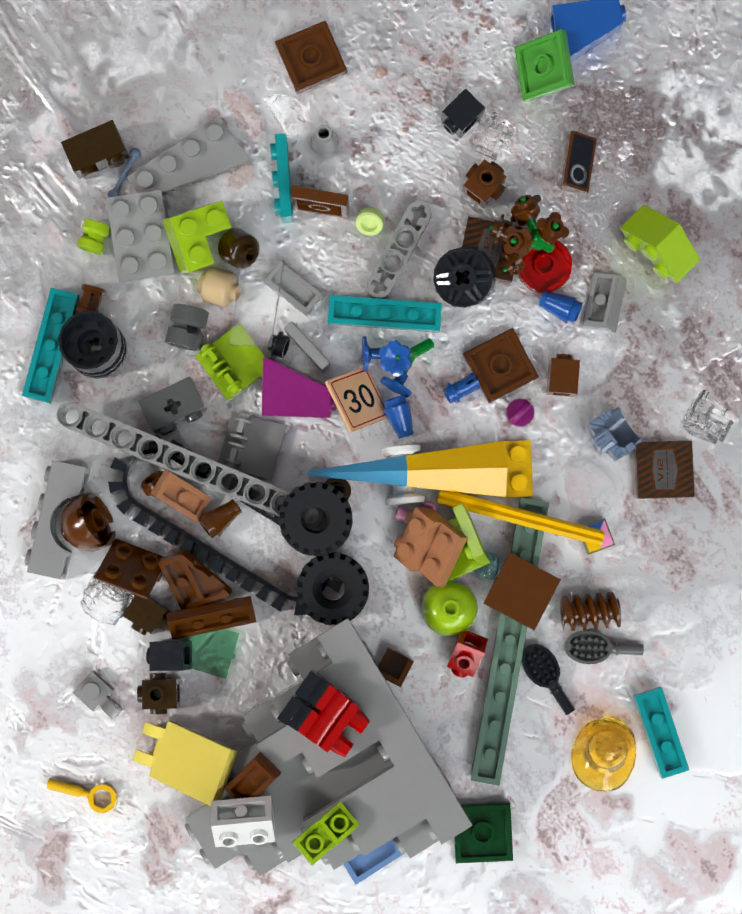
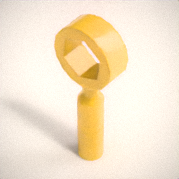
M49 778L47 783V789L75 797H87L89 806L97 813L109 812L118 802L117 790L108 783L98 784L91 791L83 789L82 786ZM100 789L110 792L111 803L106 807L96 804L95 793Z

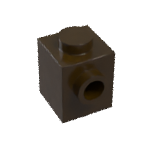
M135 595L122 616L133 623L131 628L145 636L147 632L150 634L156 633L157 630L162 632L167 625L166 614L170 609L150 596L148 599Z

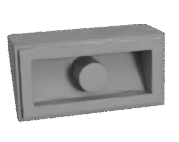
M594 271L582 326L607 332H616L627 282L625 277L616 273Z

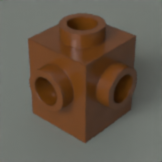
M484 159L479 166L475 163L465 175L468 180L463 185L462 192L484 209L492 198L497 201L505 191L506 187L503 184L507 176L503 174V168L493 161L489 163Z

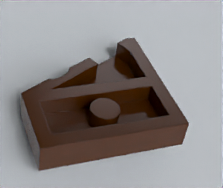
M186 549L161 557L157 562L181 610L195 608L229 597L233 592L230 586Z

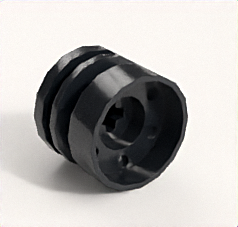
M459 247L449 250L439 259L434 268L433 282L436 292L443 301L454 307L466 308L480 304L490 297L496 286L497 272L493 261L486 253L476 248ZM459 271H469V284L466 282L460 284L458 282L460 280Z
M91 310L78 312L68 318L61 327L58 337L59 350L64 359L81 374L94 379L107 378L118 372L124 364L128 352L126 339L118 327L104 314ZM93 345H94V346H99V345L101 346V349H100L99 351H98V350H94V351L91 350V348H92Z

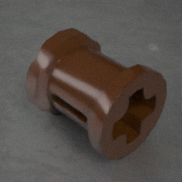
M82 284L81 289L83 293L80 305L76 307L75 312L90 310L98 312L102 296L106 295L107 291L96 286ZM93 296L91 306L89 307L90 297Z

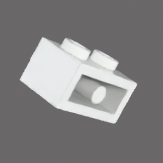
M271 796L211 801V828L215 847L229 848L236 845H261L275 842V816Z

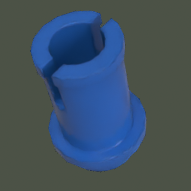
M470 373L452 385L451 383L446 384L447 387L443 389V392L450 404L454 402L458 404L461 398L481 389L478 379H474L476 378L474 373Z

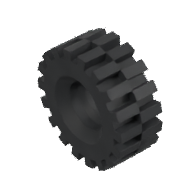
M308 482L294 488L284 498L278 518L282 536L287 543L296 551L310 556L330 554L340 548L348 539L353 523L351 506L344 494L334 486L324 484L323 482ZM315 507L323 509L328 518L325 527L318 531L310 530L304 522L306 512Z
M334 552L314 557L302 568L297 580L296 593L300 606L313 620L325 625H337L347 618L351 621L364 609L368 600L369 582L364 569L352 557L342 553ZM330 577L339 578L345 587L344 594L337 600H329L322 593V584Z

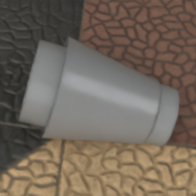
M320 125L316 128L311 137V146L316 153L329 155L338 147V136L328 125ZM323 135H327V136H328L327 138H320V137H322Z

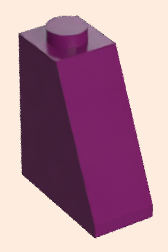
M272 357L263 358L262 416L330 418L331 411L337 410V406L325 383Z

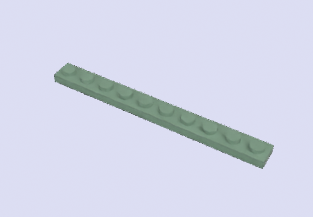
M521 497L518 508L547 516L549 502ZM515 524L510 553L538 567L544 531ZM500 613L471 773V781L500 786L527 632L526 626Z

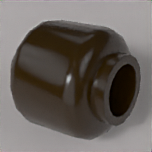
M240 228L227 230L219 240V256L237 269L250 267L259 255L260 247L257 239Z

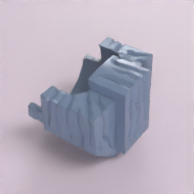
M619 407L612 411L610 409L587 424V428L592 435L590 442L599 455L607 452L615 462L633 451L636 445L642 442L628 425Z

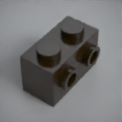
M113 120L61 142L73 172L78 179H91L97 176L100 170L107 167H119L125 163V159L130 158Z

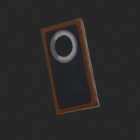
M576 131L570 132L561 190L588 194L596 138Z

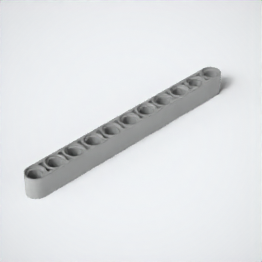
M66 402L57 410L58 422L69 430L278 517L280 512L276 508L277 500L290 494L286 490L79 404ZM76 409L79 414L77 421L71 424L67 423L66 414L68 411ZM98 420H103L105 423L104 431L101 434L95 435L92 432V425ZM123 431H130L132 436L130 443L121 446L118 442L119 435ZM150 442H156L158 452L152 457H147L144 452L145 446ZM176 453H183L185 456L184 464L179 468L172 467V456ZM202 464H209L212 469L211 475L206 479H200L197 476V469ZM228 475H236L238 478V485L233 490H226L223 485V481ZM254 486H262L265 489V496L260 501H253L250 498V490ZM315 507L319 514L317 521L311 524L305 522V525L310 530L318 531L325 527L328 518L323 509Z

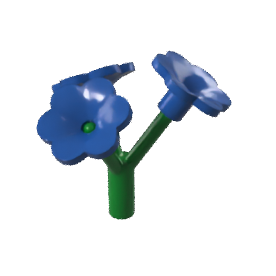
M364 336L362 337L363 370L368 372L369 363L372 359H382L380 363L382 370L390 371L395 378L390 379L383 376L380 383L392 392L409 398L412 392L404 386L408 378L407 372L415 358L434 348V342L428 338L409 348L406 345H401L397 340H392L387 346L382 348H370L367 343V337Z

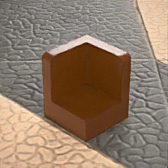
M388 647L379 663V670L385 680L401 687L414 661Z

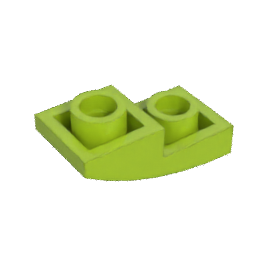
M340 801L294 839L292 844L306 861L313 866L360 824Z

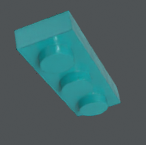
M286 133L275 134V143L270 144L271 160H277V171H272L273 187L279 188V198H274L275 215H281L282 223H293Z
M662 687L633 695L660 778L664 779L689 771Z

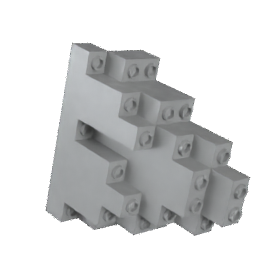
M349 618L288 654L290 660L287 661V664L295 677L301 675L302 679L249 710L243 716L245 721L242 723L245 732L250 739L255 737L256 740L237 752L227 784L259 752L281 772L277 779L258 796H271L275 816V842L261 845H236L229 848L215 847L211 828V806L205 804L185 818L187 824H185L186 831L193 840L197 838L202 847L199 850L207 865L212 864L214 869L239 854L242 856L247 854L244 856L246 864L252 872L256 870L259 876L286 860L289 863L299 857L301 853L292 844V841L340 801L360 825L321 858L325 865L330 864L333 870L361 853L363 856H366L392 839L401 854L406 852L409 858H412L434 843L440 841L442 845L472 826L469 817L456 798L451 784L438 763H435L379 670L378 663L366 643L361 640ZM311 670L316 671L359 704V710L364 712L371 720L362 734L349 725L345 727L341 734L355 743L346 757H342L331 750L327 753L305 736L277 719L292 696H298L295 692ZM301 698L303 701H305L306 703H308V704H309L310 706H312L314 709H316L317 711H319V709L316 708L314 705H312L311 703H309L307 700H304L303 698ZM224 790L221 800L233 799Z

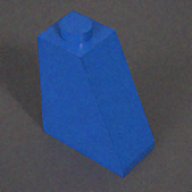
M586 0L552 5L549 14L552 32L562 29L567 33L571 62L619 33L623 22H626L625 6L620 5L619 0Z

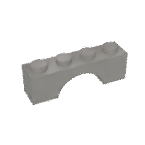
M52 460L51 466H47L44 475V482H47L45 494L41 493L38 501V510H41L39 521L34 522L31 531V537L34 538L32 549H28L25 557L28 573L56 579H66L72 551L67 549L59 540L56 532V519L66 503L86 493L91 469Z

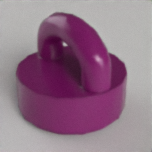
M519 398L509 403L505 415L511 425L524 427L532 421L534 408L529 401Z

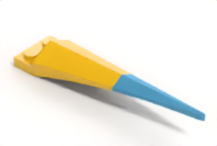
M531 440L497 441L311 470L306 473L309 476L407 486L498 498L533 497Z

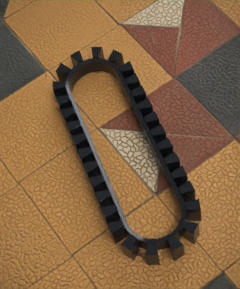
M153 435V436H156V437L162 439V437L159 436V435ZM172 439L171 443L185 448V446ZM150 442V449L144 450L146 456L156 455L158 452L157 443ZM179 453L174 454L171 459L177 462L178 464L183 465L185 462V456L182 461L177 458ZM133 456L126 464L114 457L110 468L123 471L122 482H108L109 491L113 495L125 492L128 499L116 506L124 515L128 516L135 506L140 508L141 511L133 519L139 525L147 527L150 516H153L157 520L148 529L152 533L162 536L165 526H169L172 530L163 538L165 541L176 546L182 534L187 539L178 548L181 551L186 549L192 554L195 544L200 545L203 548L195 558L202 564H207L210 554L213 553L218 558L209 568L215 572L222 574L227 562L234 566L225 575V578L237 583L242 571L248 575V578L240 585L241 588L251 593L256 581L264 586L255 595L256 597L267 602L272 590L279 594V596L270 606L281 612L286 599L296 601L294 615H307L302 606H300L298 597L288 595L138 502L131 492L129 481L133 467L141 459ZM209 464L200 465L197 475L203 479L208 478L206 475L212 470ZM233 476L229 488L225 487V489H235L238 485V479ZM252 488L250 490V498L254 501L260 493ZM242 502L279 525L278 516L275 515L273 517L264 510ZM328 578L322 584V592L328 586L339 593L343 582Z

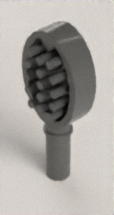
M583 630L571 634L566 639L564 650L572 660L578 663L597 664L605 661L610 654L643 655L644 646L643 644L613 643L601 633Z

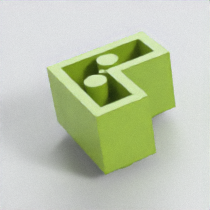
M223 201L213 202L162 219L180 273H190L215 264L206 236L231 228Z
M644 204L620 227L626 237L624 240L625 244L634 252L637 250L641 251L652 261L654 272L663 280L668 278L678 283L700 261L680 223Z

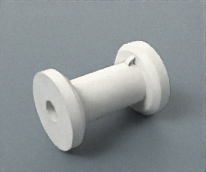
M421 445L381 448V454L387 457V459L389 457L395 458L421 452ZM393 485V496H388L385 499L386 506L425 502V496L423 494H416L415 487Z

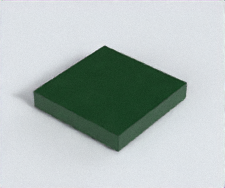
M510 801L460 803L469 817L472 826L454 837L456 864L513 861Z

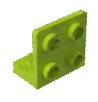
M463 503L452 508L456 517L448 522L467 536L468 539L447 582L490 564L472 518Z

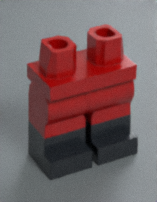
M311 670L295 692L298 696H292L277 719L305 736L327 753L331 750L342 757H346L355 743L341 734L345 727L349 725L362 734L371 720L364 712L359 710V704L316 671ZM301 698H303L304 700H307L309 703H311L312 705H314L316 708L319 709V711H317L316 709H314L312 706H310L308 703H306L305 701H303Z

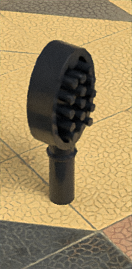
M527 645L523 650L521 660L525 674L534 684L550 690V694L554 696L565 715L572 713L575 708L558 682L560 667L557 659L549 649L542 645Z

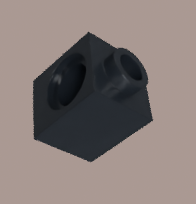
M465 88L442 111L441 120L443 122L441 124L449 134H456L461 139L484 116L486 107Z
M192 641L149 642V648L146 652L149 671L192 670Z

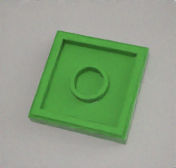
M560 29L514 47L523 101L530 102L575 85L565 30Z

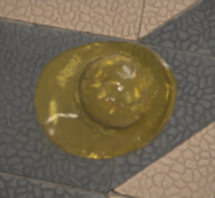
M615 717L600 718L589 722L580 730L571 751L572 768L577 779L585 786L602 792L614 791L624 785L634 768L636 760V740L633 732L625 723Z

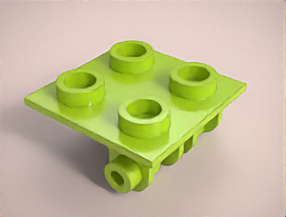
M241 323L212 344L209 342L202 346L201 351L195 355L227 401L263 376V358L265 356Z

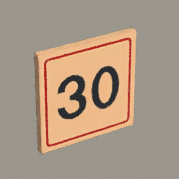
M363 368L325 382L349 433L387 419L383 411L385 408L384 400L369 370L364 372Z

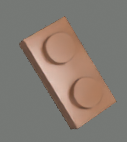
M164 470L150 493L195 522H198L212 499L167 470Z

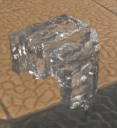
M702 390L698 397L692 401L681 421L684 424L682 428L690 435L710 443L723 442L734 422L724 417L728 409L707 397L709 392Z
M94 572L84 589V596L80 603L84 612L98 622L116 625L119 619L123 617L122 615L135 595L93 579L96 574Z

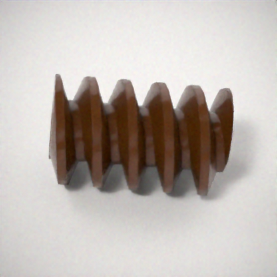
M608 592L604 599L602 593H596L593 601L590 593L584 595L583 601H581L579 595L575 594L570 603L567 595H562L560 600L562 629L564 630L565 623H568L571 630L575 631L577 622H580L583 630H586L588 621L592 622L594 629H598L600 620H603L605 627L609 628L610 622L613 619L617 627H621V608L618 597L616 599L613 592Z

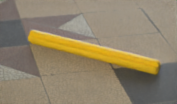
M440 490L437 502L442 505L456 507L463 503L469 512L597 546L603 544L605 536L603 530L458 492Z

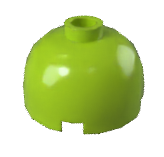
M455 580L447 582L445 587L432 585L424 594L421 605L422 617L427 626L435 633L447 637L458 636L460 632L469 630L475 622L478 613L477 599L472 590L464 583Z

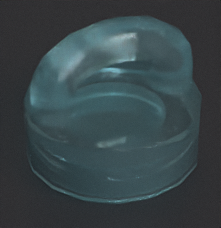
M486 551L490 564L473 572L479 579L495 580L501 570L500 560L495 553Z

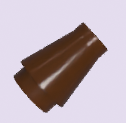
M232 499L217 508L203 513V518L199 520V523L211 538H214L216 535L220 537L236 517L242 513V510Z

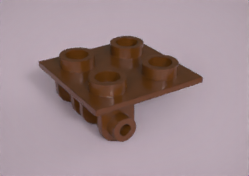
M115 538L93 579L148 599L156 582H160L163 572L157 562L164 556Z

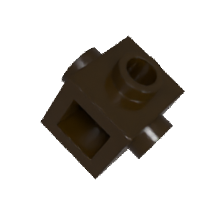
M149 673V678L142 680V685L137 687V701L142 703V710L150 709V714L157 715L167 714V709L179 708L180 678H167V673ZM156 689L161 692V698L156 696Z

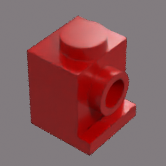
M467 630L460 632L447 667L451 668L454 675L465 678L467 675L474 677L485 654L488 638Z

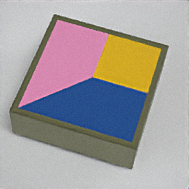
M605 518L585 525L605 532L601 546L583 542L587 555L615 545Z

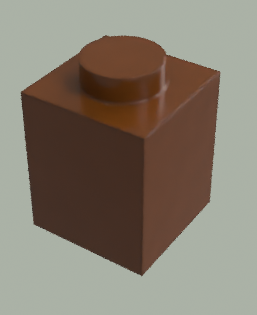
M556 354V358L549 360L546 395L575 397L577 395L580 360H573V355Z

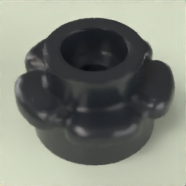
M282 331L277 336L272 335L269 340L267 350L271 351L273 358H276V356L284 358L287 354L290 337L283 335Z

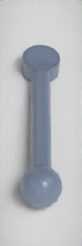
M133 148L130 151L131 157L114 189L109 190L108 197L119 196L118 192L135 159H138L141 155L139 149Z

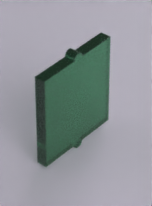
M222 629L186 637L183 641H192V669L226 679L231 661L236 657L234 651L240 633Z

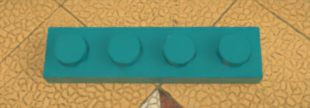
M50 288L22 393L23 397L49 404L52 403L64 358L59 350L58 337L61 327L68 318L76 313L75 309L80 298L78 294Z
M330 295L328 325L440 333L442 303Z

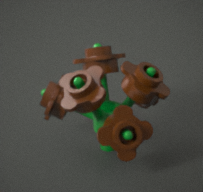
M531 195L521 196L511 208V221L505 220V214H501L499 221L494 220L493 224L489 227V236L494 239L493 245L496 246L498 242L506 243L504 245L505 253L503 251L500 253L502 260L500 265L503 271L507 272L510 276L513 273L517 277L521 276L520 272L526 266L522 258L527 256L529 251L532 249L536 251L543 249L550 253L553 251L554 243L557 239L566 238L569 235V229L563 225L561 215L558 212H552L550 217L546 219L540 218L536 222V218L540 213L538 202L542 200L540 195H534L533 197ZM512 222H517L519 226L527 225L528 228H523L522 230H519L515 226L511 225Z

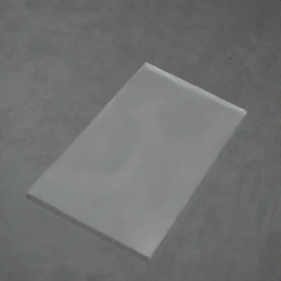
M256 259L250 267L241 269L239 278L241 293L235 303L229 345L249 347L272 346L284 260Z

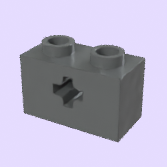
M190 376L138 401L152 431L155 434L161 432L162 436L178 429L176 425L185 420L187 423H191L203 417L202 412L207 410ZM170 403L181 404L177 408V414H173L171 411L167 412V410L171 409Z

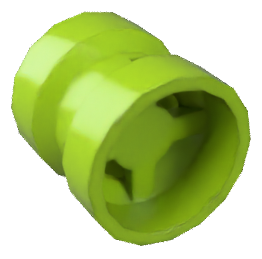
M84 219L82 224L83 236L78 237L76 247L90 253L103 255L105 249L103 241L105 237L109 236L110 226L95 220Z

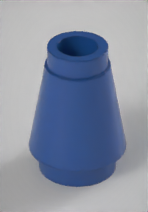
M544 291L539 302V307L566 324L568 322L573 324L576 322L583 305L582 302L577 301V297Z
M405 395L384 401L385 408L383 411L398 439L414 434L410 402L406 401Z

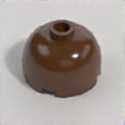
M86 493L70 502L63 510L61 534L67 542L78 550L94 552L112 544L116 533L115 531L111 532L108 524L114 521L107 506L99 497L91 498L89 496L91 493Z

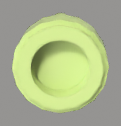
M373 207L360 209L355 221L357 230L368 236L377 235L381 232L384 224L383 214Z

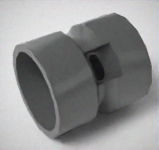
M173 304L170 317L173 326L168 327L165 343L181 349L201 351L204 338L201 329L206 328L209 312L194 306Z

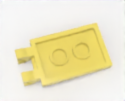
M168 721L166 727L161 724L154 725L145 722L142 733L157 738V744L154 752H143L136 749L132 760L151 767L150 777L200 802L211 806V801L221 800L238 751L176 722Z

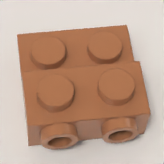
M415 507L414 510H411L406 515L405 523L407 526L404 533L399 535L394 542L396 550L393 557L411 572L419 571L437 587H445L468 537L432 508Z

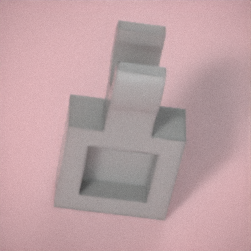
M91 671L72 692L90 710L94 712L101 707L111 719L116 718L123 711L109 697L114 689L95 671Z

